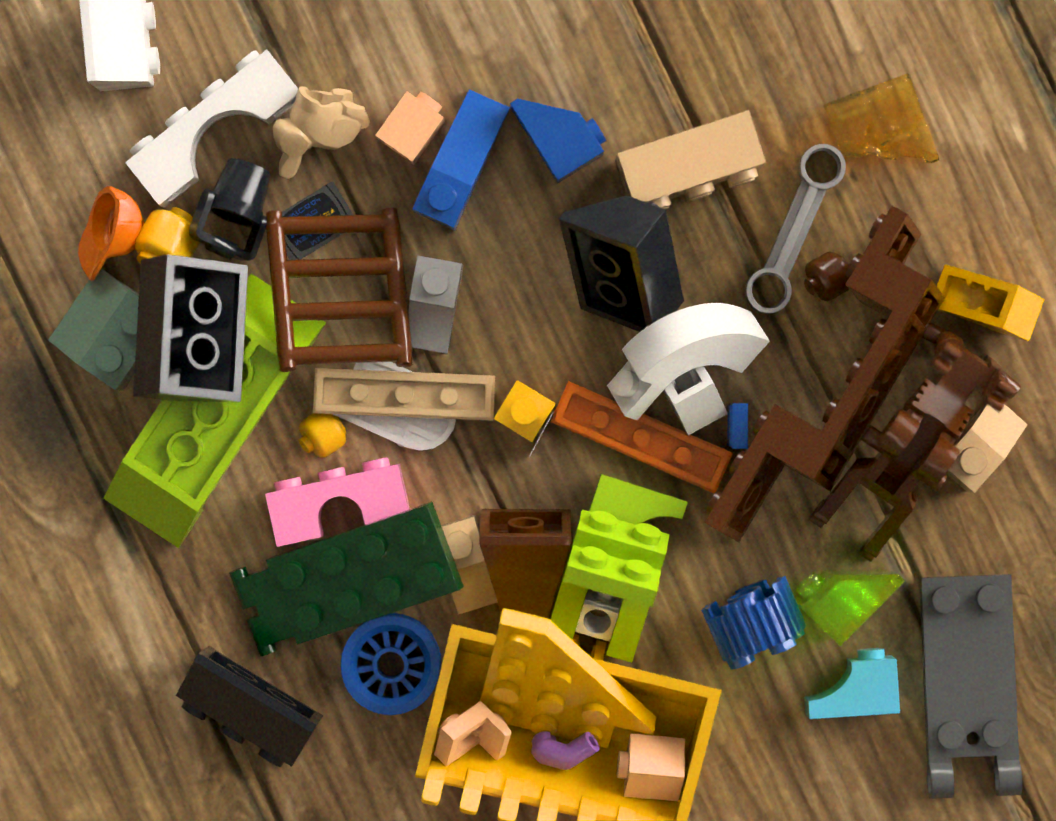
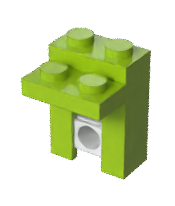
M582 509L550 620L572 640L575 632L609 641L606 656L632 663L649 607H653L670 534L663 533L657 527L650 524L639 523L635 525L618 520L614 515L605 511L590 512ZM598 609L606 612L608 615L599 617L590 611Z

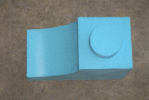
M884 648L857 650L858 657L847 658V669L834 686L822 693L804 697L805 715L809 719L900 713L897 659L892 655L885 656Z

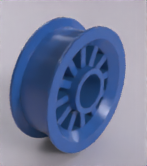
M390 613L362 623L347 640L341 657L343 682L352 698L367 710L383 715L403 714L420 706L435 689L441 670L440 649L431 631L415 618L398 613ZM389 631L399 632L395 645L391 644ZM382 632L384 647L374 638V635ZM406 634L414 641L404 649L401 645ZM366 641L377 654L362 649ZM419 645L423 655L409 657L408 654ZM386 652L399 654L404 662L403 671L394 676L385 674L379 666L380 656ZM359 656L371 660L373 663L358 666ZM425 662L424 671L410 667V664ZM373 671L374 674L364 682L360 673ZM406 674L420 678L421 680L418 685L415 686ZM379 679L382 682L378 693H376L369 686ZM399 681L409 690L408 693L400 695ZM387 683H391L393 696L383 695Z

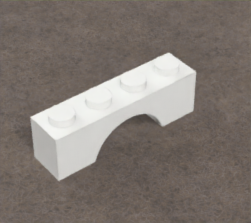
M265 50L260 55L257 51L248 54L235 66L238 70L237 74L225 83L222 79L213 82L200 94L203 101L190 111L186 107L181 108L166 120L165 125L168 129L155 139L151 135L146 136L130 149L129 152L133 157L125 163L158 205L166 208L199 181L195 161L196 150L201 137L212 124L228 116L248 115L270 125L293 106L296 101L298 88L268 50Z

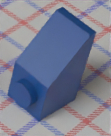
M518 98L510 103L511 110L557 183H560L603 156L604 150L601 144L606 142V138L593 118L586 122L579 112Z

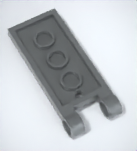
M1011 574L919 577L927 787L929 798L954 797V772L951 758L994 756V783L997 796L1021 795L1022 770L1019 761ZM970 732L978 734L979 739L976 744H968L966 738Z

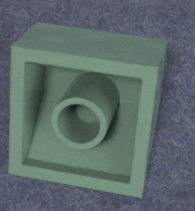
M102 268L94 281L89 280L48 341L114 390L123 391L135 373L139 293Z

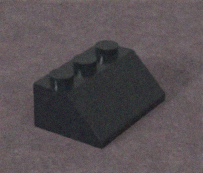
M626 195L563 212L559 217L580 309L641 332L655 321L676 312L684 302L666 209L659 207L653 202H644Z
M169 254L141 260L133 397L170 401L241 402L248 265Z
M210 646L198 653L176 694L178 698L184 701L181 707L185 711L201 720H205L208 715L223 724L220 728L223 734L243 744L245 739L249 740L261 748L258 754L262 758L278 767H282L284 762L291 767L293 766L323 717L322 714Z

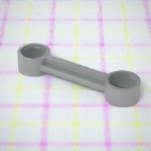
M815 145L809 148L801 157L798 171L802 181L764 268L751 275L746 282V301L752 309L759 313H775L783 309L789 302L792 289L788 278L826 191L837 185L845 174V159L842 153L832 145ZM826 151L834 157L837 163V176L832 181L815 183L808 177L805 164L806 160L813 153ZM775 275L784 285V298L773 307H762L753 297V283L761 276Z

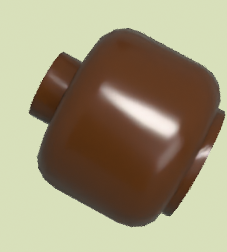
M826 252L808 262L805 266V273L808 277L804 280L805 288L811 295L817 293L823 301H830L849 290L845 285L848 281L846 277L848 263L842 256L833 252Z

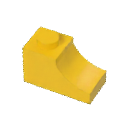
M946 264L943 267L937 284L938 289L945 297L938 311L1028 342L1045 300L1019 285Z

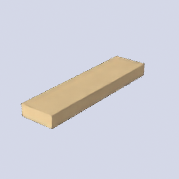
M315 368L313 413L493 421L495 376Z

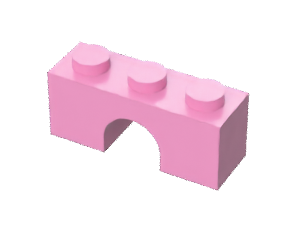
M386 457L362 463L364 472L346 475L345 468L341 467L319 472L320 481L302 485L300 477L274 482L276 491L266 493L265 496L276 546H284L324 536L321 513L324 505L333 497L343 496L355 501L362 511L365 524L409 510L410 506L400 464L390 466L389 459Z

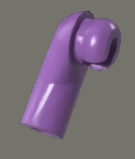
M547 731L537 733L532 739L531 754L540 764L562 770L573 768L599 751V744L590 732H585L568 744L556 741V737L550 735V732Z

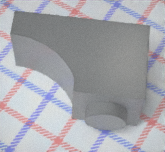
M417 255L408 311L412 348L448 354L464 267L462 263Z

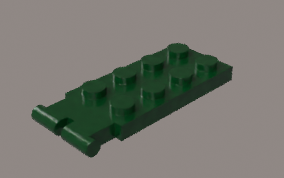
M433 502L273 556L266 560L268 565L266 569L248 574L247 568L244 566L229 572L242 609L253 606L257 607L259 615L247 619L260 657L277 651L276 642L295 637L298 645L459 591L464 587Z

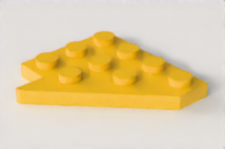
M503 608L480 701L493 713L499 714L507 726L512 725L529 729L535 734L547 731L550 732V735L570 740L576 739L585 732H590L596 738L599 747L607 749L615 727L648 735L654 734L657 717L550 619Z

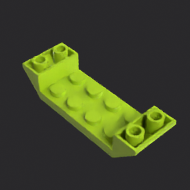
M252 273L247 278L241 402L162 400L122 460L103 498L178 548L204 511L202 507L292 372H281L279 369L272 289L269 284ZM324 320L293 321L295 347L312 346L327 322Z

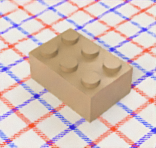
M749 110L619 152L615 160L626 195L644 202H653L663 209H668L672 205L670 199L685 195L686 202L709 196L715 191L713 185L725 181L728 182L729 188L754 181L758 177L757 171L766 163Z

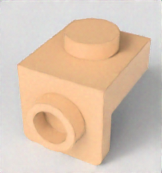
M480 701L461 715L452 714L441 724L438 729L439 738L434 755L445 766H448L480 744L495 760H498L505 755L511 730L499 714L493 713Z

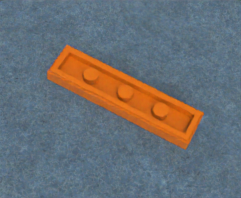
M568 381L551 419V422L714 494L733 455L728 450L691 434L688 435L686 432L648 415L642 414L638 420L625 417L616 401Z

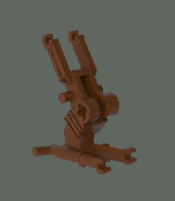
M931 322L922 338L935 344V358L930 366L939 372L933 382L925 379L906 401L904 407L894 414L882 432L872 425L866 430L861 440L878 451V454L873 458H857L826 499H823L809 518V521L822 528L858 483L894 506L858 552L859 555L870 562L874 557L877 558L887 541L913 511L917 502L914 487L918 482L922 481L935 491H938L947 479L945 475L960 452V449L953 444L961 436L970 416L974 412L965 405V402L975 387L978 385L983 388L981 395L985 397L984 403L999 413L1003 410L1007 399H1012L1021 387L991 357L986 355L983 360L964 348L963 339L959 335Z

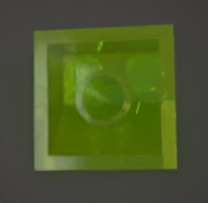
M888 569L824 570L820 575L813 571L796 587L795 591L799 596L795 600L798 607L829 638L841 646L905 580L899 574Z

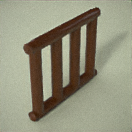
M393 207L381 210V214L295 217H282L281 211L271 210L266 212L273 312L280 371L296 370V365L396 361L397 367H411L413 365L412 343L397 209ZM382 232L385 257L287 260L285 235ZM387 275L389 300L291 303L289 278ZM391 318L393 343L295 347L293 321Z

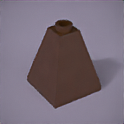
M481 509L479 545L501 614L503 608L548 619L571 548V509Z

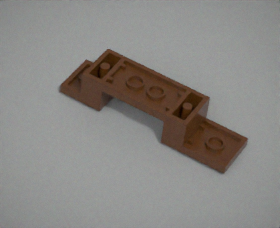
M891 206L887 215H879L870 230L869 238L872 240L864 254L858 253L852 259L846 271L848 281L845 285L862 304L888 317V319H881L876 324L869 339V343L872 346L864 360L858 358L850 368L846 377V382L849 385L841 399L834 398L827 407L822 419L826 423L825 426L820 430L774 404L770 412L764 411L753 428L755 438L747 452L742 450L735 457L729 470L732 477L724 491L719 489L708 503L706 513L709 516L705 523L740 542L784 466L831 492L860 443L861 438L945 299L932 279L904 265L921 236V232L907 213Z

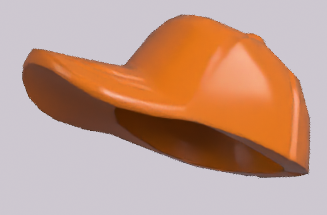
M111 186L103 188L96 196L79 243V261L82 269L91 281L96 279L108 258L128 255L135 250L136 239L145 222L136 201L129 194Z

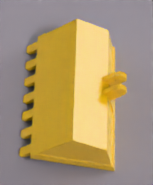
M454 624L451 625L415 774L416 778L426 780L421 797L422 803L437 806L440 801L443 785L445 784L464 789L459 811L465 814H477L481 794L501 798L497 816L498 821H515L519 803L539 807L536 821H556L557 812L576 816V821H688L722 690L603 661L607 642L597 640L596 644L593 645L590 657L657 717L653 736L685 738V777L678 801L624 797V779L617 778L616 775L618 752L627 751L630 734H648L619 727L614 728L608 749L599 747L597 753L569 770L540 764L531 754L532 739L536 734L532 730L508 725V728L511 730V736L505 755L500 759L495 760L478 744L451 764L445 766L434 755L439 738L438 729L452 714L461 715L480 702L496 639L495 634ZM574 634L573 641L580 646L579 635ZM555 736L556 741L561 743L568 744L572 741L570 739Z

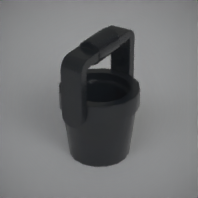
M228 159L213 191L205 189L201 194L189 227L191 238L205 244L206 250L228 260L232 258L240 261L253 260L257 255L267 225L266 216H264L262 210L271 176L270 172L245 160ZM209 213L228 222L252 228L244 250L225 238L203 231Z

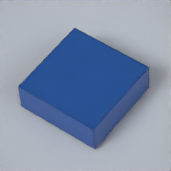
M730 403V405H727V446L731 449H748V403Z

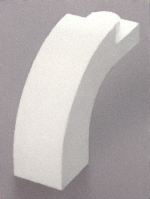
M724 303L690 306L662 317L632 338L622 349L628 362L610 381L607 387L624 416L638 420L661 392L680 375L707 365L723 366L742 373L770 340L749 310Z

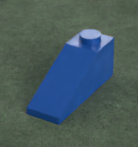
M470 89L468 90L412 208L414 213L456 231L510 107Z

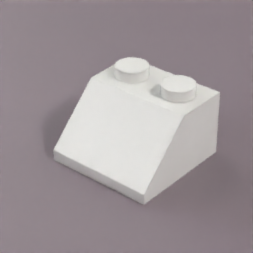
M79 0L87 82L100 91L154 86L153 75L160 74V59L157 47L150 48L149 30L156 29L153 2L146 3V0Z

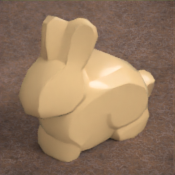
M301 86L298 88L296 101L291 107L290 118L276 120L273 125L275 143L283 152L279 162L280 176L286 179L292 178L297 173L301 164L302 155L309 148L318 147L336 150L351 143L361 129L369 126L370 119L365 112V107L354 104L353 92L341 88L332 89L330 92L309 91L306 87Z

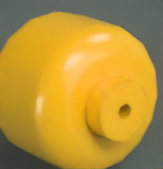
M312 413L299 424V431L302 437L298 441L303 450L308 454L313 451L316 456L326 458L346 443L345 427L336 415Z

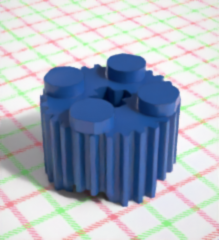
M786 576L778 577L771 584V587H769L767 580L751 583L736 590V594L727 599V605L719 608L717 601H714L701 610L723 661L728 663L730 670L755 661V654L768 648L771 655L787 651L797 645L795 639L805 634L806 623Z

